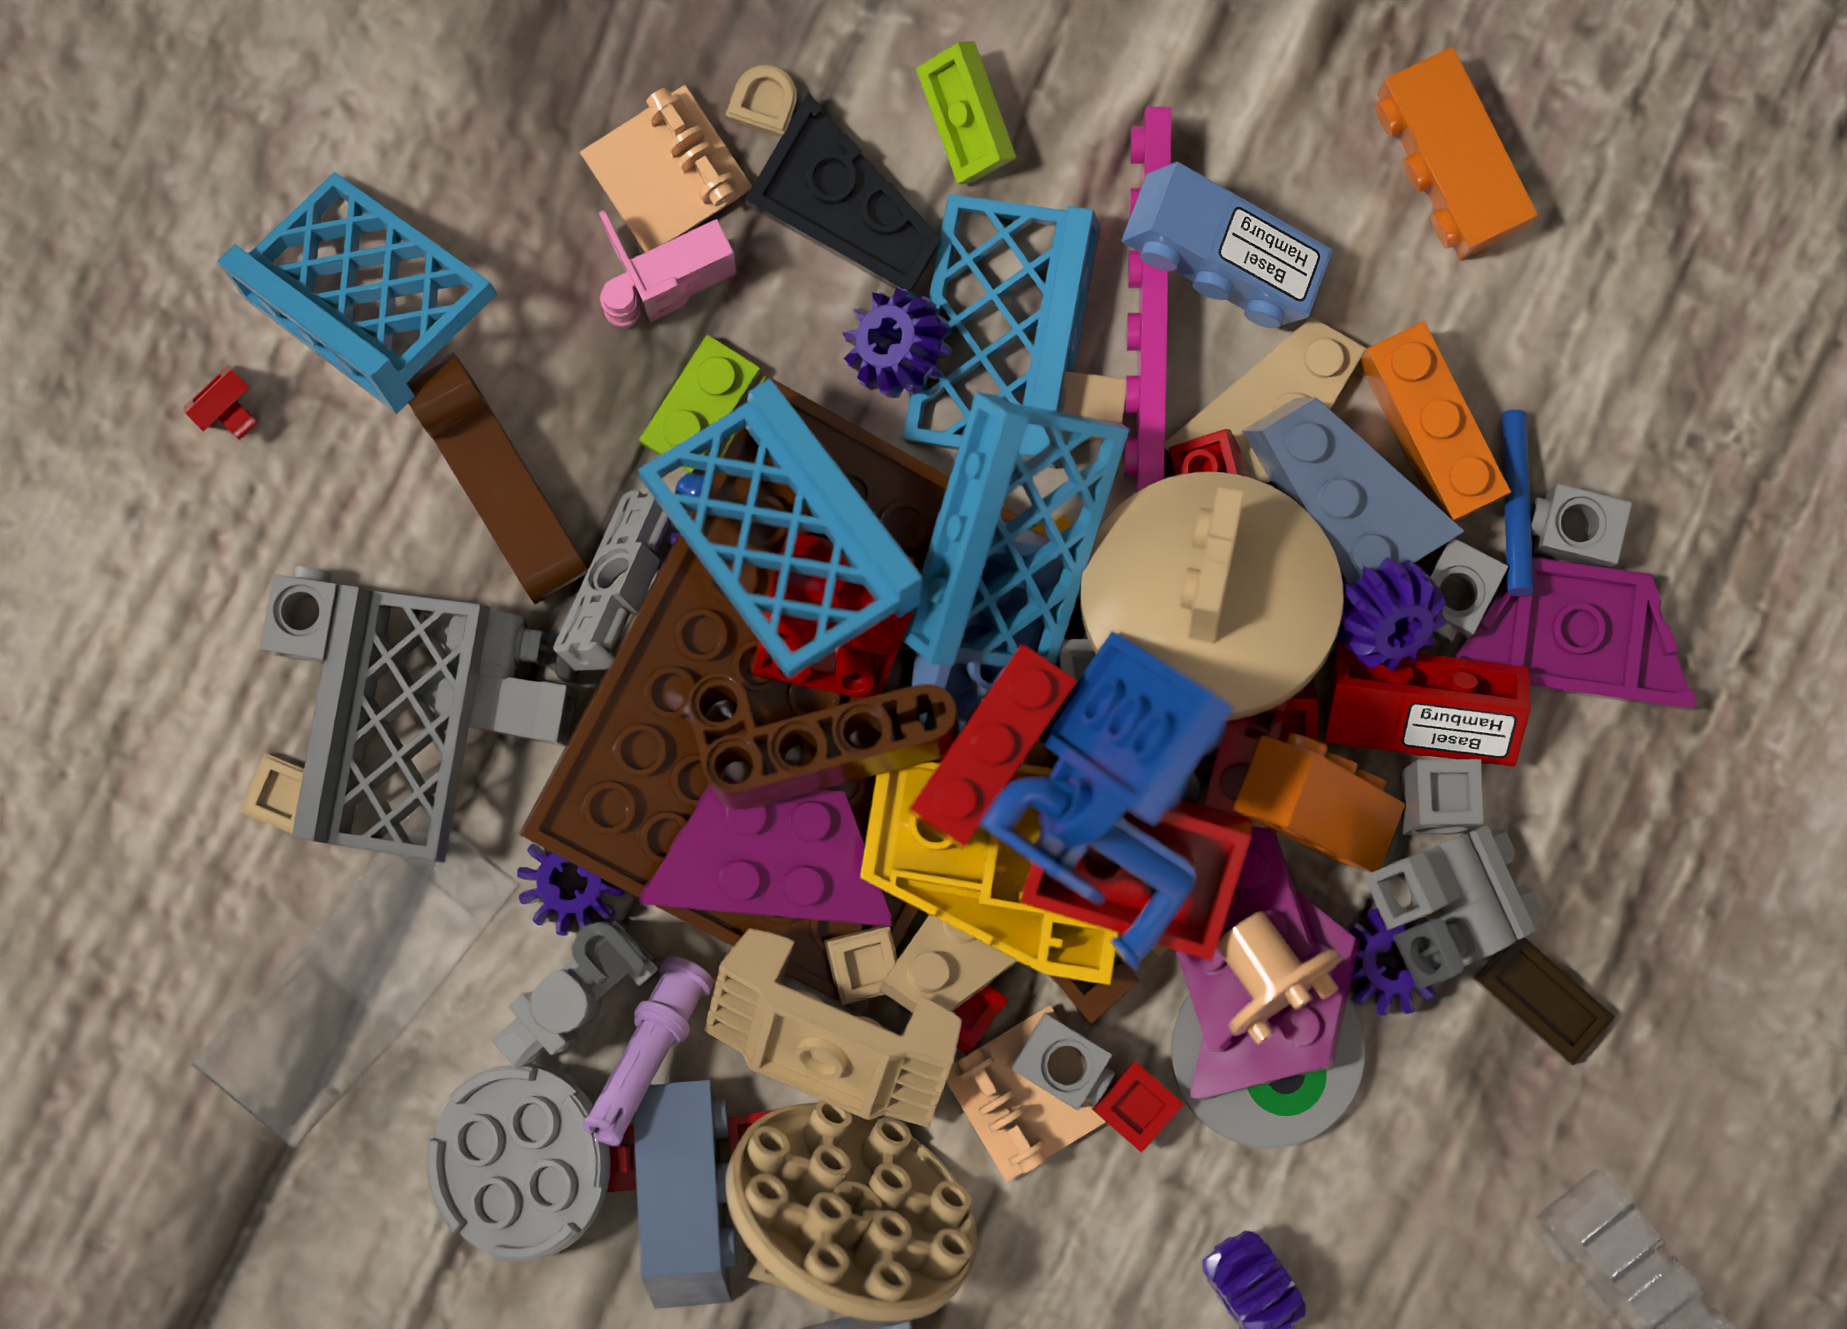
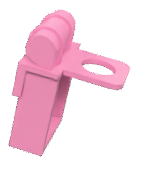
M604 210L598 212L604 230L625 273L605 283L600 295L606 319L617 328L627 329L634 326L641 316L642 309L649 323L682 308L688 302L691 295L737 274L733 250L717 219L630 260Z

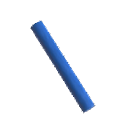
M1508 410L1501 414L1503 477L1511 491L1504 498L1507 566H1509L1507 569V589L1509 595L1522 597L1531 595L1534 592L1527 413L1522 410Z

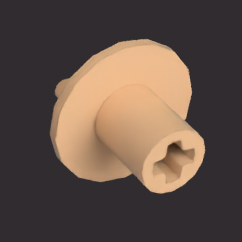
M1259 912L1249 917L1229 931L1218 942L1216 949L1254 999L1230 1022L1228 1027L1234 1035H1240L1248 1031L1257 1045H1260L1274 1034L1265 1020L1290 1003L1295 1009L1306 1004L1312 998L1307 992L1310 988L1314 987L1322 1000L1339 989L1328 974L1342 959L1337 949L1328 950L1302 965L1264 912Z

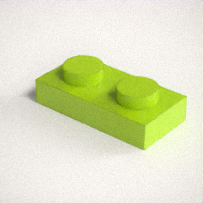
M975 41L957 42L916 68L957 184L974 183L1017 158Z
M706 335L639 438L640 444L660 456L738 409L748 391L761 373L760 367L709 335ZM711 448L700 455L707 456ZM679 467L686 473L692 474L698 471V469Z

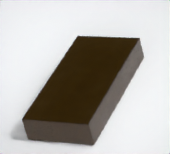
M1525 937L1496 952L1473 978L1478 985L1569 1065H1574L1615 1018L1614 1015Z

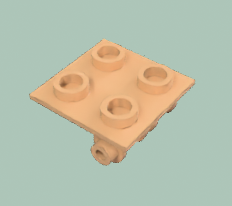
M686 85L672 93L667 88L656 91L646 100L649 108L580 151L581 156L644 252H648L683 235L748 193L752 188V185Z
M1048 1005L967 1056L954 1062L946 1080L1006 1182L1021 1173L1025 1174L1045 1162L1049 1156L1105 1123L1092 1110L1094 1105L1085 1100L1077 1111L1010 1069L1043 1013L1060 1022L1051 1005ZM1062 1046L1054 1050L1048 1059V1072L1056 1082L1062 1084L1072 1083L1082 1075L1085 1065L1084 1060L1075 1047Z

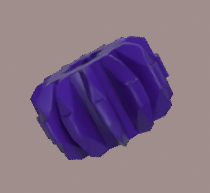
M896 288L891 298L882 292H872V310L869 312L862 308L853 309L854 315L860 323L857 329L842 333L845 341L855 346L843 359L850 368L859 371L857 379H859L861 385L870 390L880 389V393L889 398H900L904 389L913 395L923 394V377L925 375L933 379L943 378L940 368L935 363L939 357L953 354L950 345L941 341L952 328L946 319L936 315L938 308H936V304L925 296L916 298L915 294L909 290Z
M1386 557L1375 571L1363 566L1362 578L1356 583H1343L1347 597L1343 598L1342 616L1337 636L1359 662L1365 663L1370 669L1383 665L1390 671H1393L1402 658L1406 657L1416 662L1417 651L1422 646L1436 645L1432 632L1447 623L1442 613V608L1446 601L1442 597L1441 589L1420 566L1414 565L1410 560L1396 563L1389 557Z
M533 843L528 847L527 851L530 856L539 861L541 865L538 870L519 867L517 877L523 880L536 881L537 888L524 891L518 897L520 903L524 905L533 904L540 900L544 901V904L535 912L533 917L535 924L543 926L558 911L556 934L568 936L572 928L574 914H576L580 928L595 924L590 910L593 908L608 920H612L616 916L614 908L602 899L605 893L614 896H625V890L612 883H607L606 880L578 866V875L588 878V885L585 892L574 891L576 899L567 900L566 889L557 886L556 879L559 872L568 874L570 871L567 866L574 863L555 853L549 854L543 847Z
M1379 909L1369 910L1368 922L1372 930L1371 934L1356 922H1351L1346 928L1360 940L1355 961L1356 968L1353 970L1351 982L1359 978L1363 982L1354 991L1351 999L1355 1004L1362 1005L1377 991L1374 1004L1375 1013L1386 1016L1391 1009L1394 994L1403 1014L1413 1013L1415 1011V1003L1410 990L1412 989L1425 1000H1432L1436 996L1433 987L1427 986L1417 990L1407 966H1405L1404 970L1393 971L1390 979L1385 978L1381 974L1386 970V967L1376 966L1377 953L1388 952L1392 943L1397 945L1393 935L1405 931L1407 923L1388 930ZM1420 918L1417 921H1415L1410 928L1428 922L1429 920L1426 918ZM1400 951L1396 953L1397 956H1402ZM1438 965L1434 969L1439 970L1440 965Z
M1248 1230L1235 1237H1228L1215 1246V1250L1203 1259V1272L1207 1277L1208 1283L1239 1329H1294V1324L1306 1316V1303L1302 1299L1301 1292L1295 1286L1293 1278L1287 1273L1281 1261L1275 1256L1269 1245L1264 1243L1259 1234Z

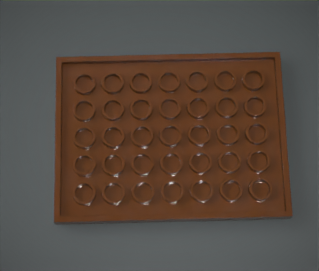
M764 376L759 385L768 379L772 380L905 556L914 558V567L921 575L938 512L941 510L950 477L771 377ZM743 428L730 437L720 458L755 464L759 445L748 430ZM766 455L764 466L775 467ZM715 472L710 500L747 506L752 478ZM761 480L756 508L793 514L797 495L787 484ZM803 505L802 515L813 517ZM1002 506L1000 516L1003 522L1008 523L1018 516ZM691 511L689 516L695 523L697 512ZM706 514L702 534L711 544L738 548L743 520ZM752 522L747 550L779 555L790 528ZM798 530V533L829 539L826 534ZM679 533L614 654L612 664L606 669L519 835L640 898L644 886L647 882L650 883L670 851L669 847L682 826L686 825L696 809L697 802L709 785L703 770L688 704L691 690L700 679L711 674H725L734 677L740 682L753 709L757 727L859 701L863 698L753 676V663L758 637L681 533ZM723 560L732 573L735 562ZM743 564L740 585L747 594L767 597L774 569ZM904 641L900 644L881 694L912 686L915 650ZM728 700L719 701L709 708L706 719L715 723L729 720L736 713L738 705ZM899 719L891 721L896 741L904 739ZM871 727L861 728L850 736L848 745L858 750H868L880 741L882 733ZM808 744L797 745L789 750L784 762L793 767H803L813 761L818 750ZM735 761L723 770L721 779L745 781L751 775L753 765L745 761ZM877 775L824 788L845 791L864 845H866ZM882 890L891 914L890 930L896 951L918 908ZM654 905L732 947H735L749 929L769 932L794 941L785 974L836 1001L838 999L824 940L882 926ZM871 998L845 1004V1006L863 1014Z

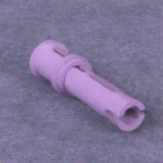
M667 956L662 960L659 966L661 968L659 970L661 977L648 1001L640 1002L634 1011V1023L637 1028L589 1116L582 1123L583 1129L588 1134H592L595 1128L598 1127L599 1130L594 1138L604 1144L618 1146L621 1143L625 1130L670 1047L678 1045L687 1038L690 1032V1026L687 1022L700 998L710 995L714 988L712 977L703 968L687 959Z

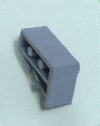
M1295 398L1242 431L1274 488L1285 493L1302 506L1319 524L1329 539L1340 567L1342 583H1356L1362 578L1363 566L1375 571L1386 557H1389L1396 563H1402L1407 560L1415 563L1464 532L1460 526L1318 398ZM1343 586V596H1346V592Z
M710 1080L650 1085L634 1114L641 1279L654 1309L730 1303L729 1266L737 1265L734 1226H725L724 1202H728L726 1176L729 1163H720L719 1140L729 1139L727 1101H716Z

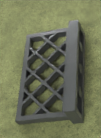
M337 584L292 838L445 863L490 607L481 604L370 591L361 587ZM391 608L404 609L415 627L395 647H392L386 637ZM421 612H428L433 614L429 618L425 619ZM453 616L467 617L463 642L447 655L434 632ZM424 642L437 665L414 683L401 660ZM391 670L404 693L384 710H381L375 700L377 683L383 675ZM446 677L454 690L452 704L448 710L436 719L423 695ZM412 705L426 728L403 746L390 723ZM379 733L393 756L370 774L363 762L366 744ZM434 740L442 753L440 771L425 783L411 759ZM401 768L414 793L392 810L379 786ZM368 796L381 820L362 836L352 835L350 833L355 806ZM421 805L424 806L431 818L426 846L412 844L400 824L401 821ZM389 832L394 841L381 838Z

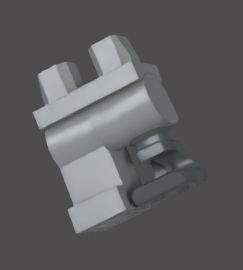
M490 610L469 728L561 747L566 746L571 735L578 691L567 685L514 678L518 666L522 661L550 668L562 681L577 684L580 670H574L554 651V644L559 633L547 634L544 631L527 629L525 617ZM421 612L425 619L429 618L433 614L428 612ZM453 616L434 632L447 655L463 642L467 617ZM422 642L418 646L420 648L428 649L424 642ZM416 671L410 672L414 683L426 674ZM446 677L423 695L436 719L448 710L452 704L454 690Z
M1485 825L1364 876L1388 930L1430 914L1438 909L1442 914L1437 919L1393 935L1417 990L1454 977L1463 971L1465 965L1488 957L1510 946L1516 940L1536 932L1532 922L1541 914L1542 908L1532 889L1527 888L1525 885L1516 888L1506 865L1513 862L1515 850L1506 831H1490L1488 825ZM1394 875L1405 881L1409 888L1411 904L1408 909L1400 906L1393 897L1391 880ZM1440 965L1439 970L1434 969L1435 967Z
M622 920L614 921L613 923H595L581 928L572 947L574 959L563 969L551 972L538 984L534 991L522 993L508 1006L517 1018L493 1038L492 1042L517 1070L521 1069L525 1064L531 1065L545 1051L551 1056L567 1051L580 1039L574 1030L592 1023L599 1014L602 1000L628 976H631L639 986L646 985L659 973L661 963Z

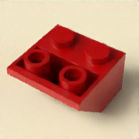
M789 531L786 534L779 554L781 556L785 554ZM798 533L793 558L831 564L834 544L829 539ZM841 555L839 565L851 567ZM906 556L914 566V558ZM774 569L767 596L769 598H776L781 570ZM790 572L784 600L822 607L828 578ZM836 580L831 608L858 613L876 600L864 584ZM913 609L900 618L895 613H892L790 679L787 678L758 639L752 675L863 699L881 695L912 617ZM764 611L763 616L770 624L772 613ZM781 614L777 634L793 654L816 639L819 621ZM828 622L826 632L839 624Z

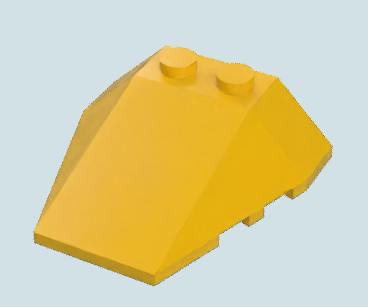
M1037 741L1010 783L1021 778H1049L1060 757ZM945 755L934 760L877 774L861 869V879L1044 975L1110 985L1115 956V948L1111 944V939L1118 936L1117 932L1020 903L1032 860L982 825L966 848L962 850L909 814V808ZM1029 805L1013 829L1032 842H1035L1042 831L1039 821L1040 811Z

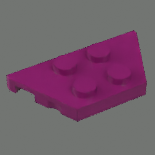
M1532 557L1533 594L1522 597L1509 595L1506 580L1486 609L1475 633L1464 641L1454 658L1529 667L1530 688L1684 710L1695 708L1696 698L1692 688L1688 689L1675 653L1678 651V647L1670 626L1664 622L1660 610L1661 600L1652 574Z
M721 779V781L728 784H739L743 782L738 780ZM709 783L697 802L694 813L687 824L682 826L669 847L670 851L650 883H646L640 895V903L646 905L882 926L891 925V914L882 890L860 878L865 845L845 791L821 789L749 809L735 810L726 807L716 798Z
M1251 826L1252 836L1219 940L1256 913L1264 912L1303 965L1310 961L1317 952L1277 834L1269 828ZM1217 949L1213 961L1176 951L1208 1051L1214 1054L1224 1051L1232 1043L1230 1039L1234 1036L1228 1027L1230 1022L1254 999Z
M1297 889L1295 890L1317 952L1313 958L1331 949H1337L1342 956L1339 964L1328 973L1339 989L1322 1000L1314 987L1310 988L1307 992L1312 998L1306 1004L1295 1009L1290 1003L1265 1020L1274 1034L1260 1045H1257L1248 1031L1240 1035H1234L1230 1039L1232 1043L1224 1051L1214 1054L1208 1051L1203 1036L1190 1097L1207 1100L1224 1093L1278 1082L1283 1078L1306 1075L1333 1068L1360 940L1337 921L1325 914Z

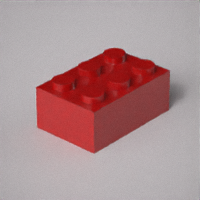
M1181 799L1171 809L1163 812L1155 825L1127 808L1121 815V818L1185 859L1193 867L1196 875L1195 886L1191 894L1156 945L1213 961L1252 836L1251 821ZM1089 845L1073 869L1106 895L1100 905L1068 886L1033 861L1020 903L1124 935L1137 920L1157 888Z

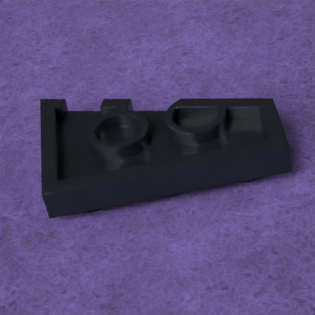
M808 92L746 196V205L894 289H907L913 292L941 243V238L898 190L882 177L863 156L860 148L847 134H844L823 111L822 106Z

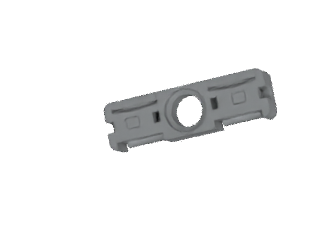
M640 490L629 491L620 499L554 644V651L574 670H597L610 667L614 660L611 655L630 613H637L658 568L660 559L656 554L671 520L650 491L647 497ZM625 572L624 576H623L617 583H615L614 585H612V583H613L622 573Z

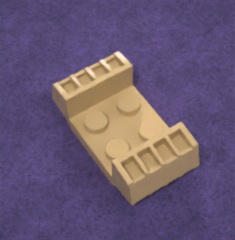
M749 929L720 965L704 1031L742 1053L749 1069L866 1120L886 1115L929 1128L954 1061L961 1019L943 1006L921 996L903 1037L885 1030L873 1019L863 1016L854 1017L824 1004L819 997L810 992L794 991L782 986L794 941L769 932Z

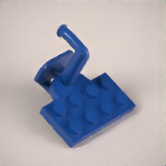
M1111 631L1038 739L1039 742L1060 757L1049 778H1021L1010 783L997 796L980 821V824L1041 868L1099 905L1106 895L1073 869L1089 845L1157 888L1130 929L1120 939L1118 937L1111 939V944L1118 954L1136 971L1140 968L1139 962L1157 944L1195 886L1196 875L1193 867L1185 859L1121 818V815L1129 808L1155 825L1161 814L1171 809L1182 796L1186 785L1185 779L1201 755L1210 751L1218 743L1225 729V720L1234 707L1114 631ZM1029 805L1040 811L1039 821L1041 827L1044 828L1035 842H1032L1013 829Z

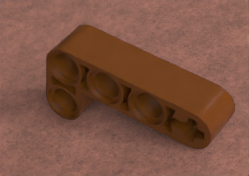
M452 352L414 375L406 383L415 395L408 403L425 431L436 443L535 605L587 574L589 569L457 355Z
M725 674L708 675L695 684L688 698L689 713L704 773L716 798L726 807L735 810L757 807L934 760L946 755L960 735L956 704L951 694L934 684H919L757 727L753 709L742 684L734 677ZM728 700L738 705L736 713L729 720L715 723L706 719L709 708L719 701ZM933 712L937 728L932 731H925L920 715ZM899 719L904 739L896 741L891 721ZM871 727L882 733L880 741L868 750H858L848 745L850 736L861 728ZM808 744L818 750L813 761L803 767H793L784 762L789 750L797 745ZM735 761H745L753 765L752 773L745 781L739 784H728L721 781L722 772L729 764Z

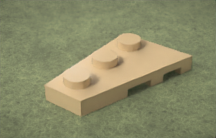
M1311 316L1165 442V453L1171 456L1169 451L1171 446L1223 429H1231L1252 478L1274 487L1242 431L1295 398H1318L1326 407L1331 409L1366 348Z
M929 915L884 979L879 990L912 1013H914L921 996L952 1012L991 984L996 977L1018 961Z

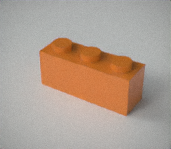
M1452 46L1385 78L1377 93L1380 101L1375 103L1378 119L1389 137L1398 136L1408 155L1403 158L1406 175L1418 193L1426 191L1436 213L1431 214V222L1442 245L1446 249L1453 246L1461 261L1528 229L1538 214L1454 47Z
M1425 321L1365 350L1358 363L1427 498L1455 523H1458L1499 503L1511 493Z
M1290 733L1287 743L1261 736L1233 810L1327 859L1369 873L1381 869L1405 807V803L1384 792L1387 781L1373 774L1358 770V764L1341 756L1326 752L1327 746L1307 737Z

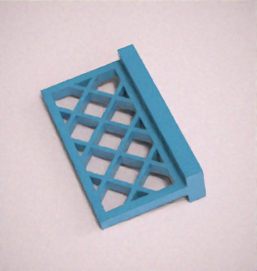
M336 172L331 174L249 254L235 244L217 261L246 301L396 414L415 397L406 383L498 294L490 281ZM340 197L348 202L347 218L321 223L322 214ZM382 229L387 230L386 246L359 250L361 233ZM345 237L343 254L317 258L319 241ZM304 244L301 262L279 266L272 263L288 247ZM419 257L426 258L425 274L397 279L399 261ZM384 264L382 282L355 287L357 269ZM342 272L339 290L314 294L315 277ZM465 285L469 288L455 304L437 307L438 289ZM423 292L422 310L394 315L396 297ZM381 300L379 318L352 322L354 305ZM420 329L419 339L404 354L399 357L391 351L392 335L394 333Z
M948 194L940 236L941 243L938 247L929 299L938 308L936 315L942 317L944 308L951 318L948 324L952 329L941 341L956 330H959L976 356L948 376H945L941 371L943 378H938L940 381L930 389H928L930 377L928 375L923 377V394H911L902 438L905 442L959 450L963 435L959 434L965 430L970 411L953 388V385L981 365L985 366L1001 389L996 394L997 396L1006 401L1009 400L1010 403L1019 404L1014 395L1026 387L1023 400L1024 406L1063 413L1066 399V389H1063L1065 371L1074 372L1101 227L1093 209L1068 206L1066 211ZM961 212L988 216L999 233L968 254L957 239ZM998 218L1016 221L1004 228ZM1032 223L1056 226L1052 248L1031 263L1028 262L1012 239V237ZM1006 242L1024 268L993 290L976 266V263ZM956 248L963 259L951 267L954 249ZM1048 265L1044 284L1037 272ZM970 268L988 294L959 315H956L945 299L948 283ZM1031 277L1043 293L1041 308L1018 325L1000 299ZM995 303L1013 329L982 351L964 325ZM1037 326L1033 346L1025 334ZM1020 338L1032 355L1030 368L1027 373L1007 386L989 360ZM947 390L965 417L944 432L921 429L925 405ZM1027 424L1019 450L1024 461L1029 460L1051 444L1042 426ZM1058 459L1047 468L1056 469Z
M771 379L748 391V402L638 469L641 481L788 679L892 613H895L900 618L920 605L921 575ZM743 428L748 430L759 445L755 464L719 458L722 441ZM711 448L709 456L700 455ZM766 455L775 467L764 466ZM681 466L706 471L700 498L672 493L662 478ZM715 472L752 478L747 506L710 500ZM761 480L787 484L797 495L793 514L756 508ZM803 505L813 517L802 515ZM685 510L697 512L695 523ZM706 514L743 520L738 548L708 542L702 534ZM752 522L790 528L784 556L747 550ZM798 530L826 534L834 544L831 564L793 558ZM841 555L851 567L839 565ZM723 560L735 562L732 573ZM743 564L781 570L775 599L746 593L740 585ZM790 572L828 578L822 607L784 600ZM836 580L864 584L876 600L858 613L831 608ZM760 611L772 613L770 624ZM781 614L819 621L816 639L792 654L777 634ZM828 622L839 624L826 632Z
M976 392L921 573L920 605L913 609L912 617L902 641L931 664L954 666L955 660L1006 667L1018 649L1012 636L1040 617L1045 628L1037 654L1053 665H1056L1081 586L1082 573L1086 569L1129 429L1116 422L1013 404L997 395ZM1027 424L1042 426L1051 444L1024 462L1019 450ZM1059 430H1064L1068 432L1061 436ZM1091 435L1103 437L1097 460L1079 472L1069 451ZM1059 459L1069 480L1042 498L1032 477ZM1022 485L1032 506L1005 525L1000 516L1005 496ZM1077 495L1082 504L1079 519L1060 534L1050 513ZM1040 521L1050 541L1023 560L1013 539ZM1003 547L1013 568L985 586L981 574L986 558ZM1058 556L1063 565L1060 580L1046 592L1040 594L1031 575ZM1021 582L1031 602L1004 621L994 601ZM985 609L994 629L973 644L961 642L967 620ZM1003 643L1006 649L997 647Z

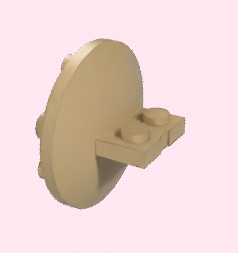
M1196 472L1169 477L1139 490L1126 499L1110 514L1098 530L1081 579L1082 619L1087 637L1095 654H1097L1111 631H1114L1234 707L1226 720L1240 719L1272 709L1298 693L1311 681L1327 659L1335 642L1342 616L1343 583L1341 571L1329 539L1319 524L1302 506L1276 488L1253 478L1223 472Z
M820 1100L818 1103L787 1106L768 1113L752 1124L743 1135L731 1157L726 1176V1194L734 1223L745 1243L752 1251L748 1258V1278L793 1290L818 1305L847 1316L872 1321L896 1322L923 1317L944 1306L955 1296L971 1271L977 1252V1230L970 1207L972 1203L971 1197L967 1190L957 1183L944 1164L928 1148L912 1137L909 1128L896 1118L876 1117L866 1120L823 1100Z

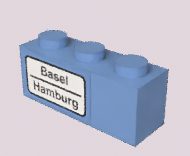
M1178 161L1146 175L1121 240L1122 243L1141 252V260L1149 266L1163 271L1179 273L1193 281V288L1200 294L1216 300H1227L1245 310L1244 315L1249 321L1266 328H1279L1282 325L1309 317L1333 251L1328 246Z

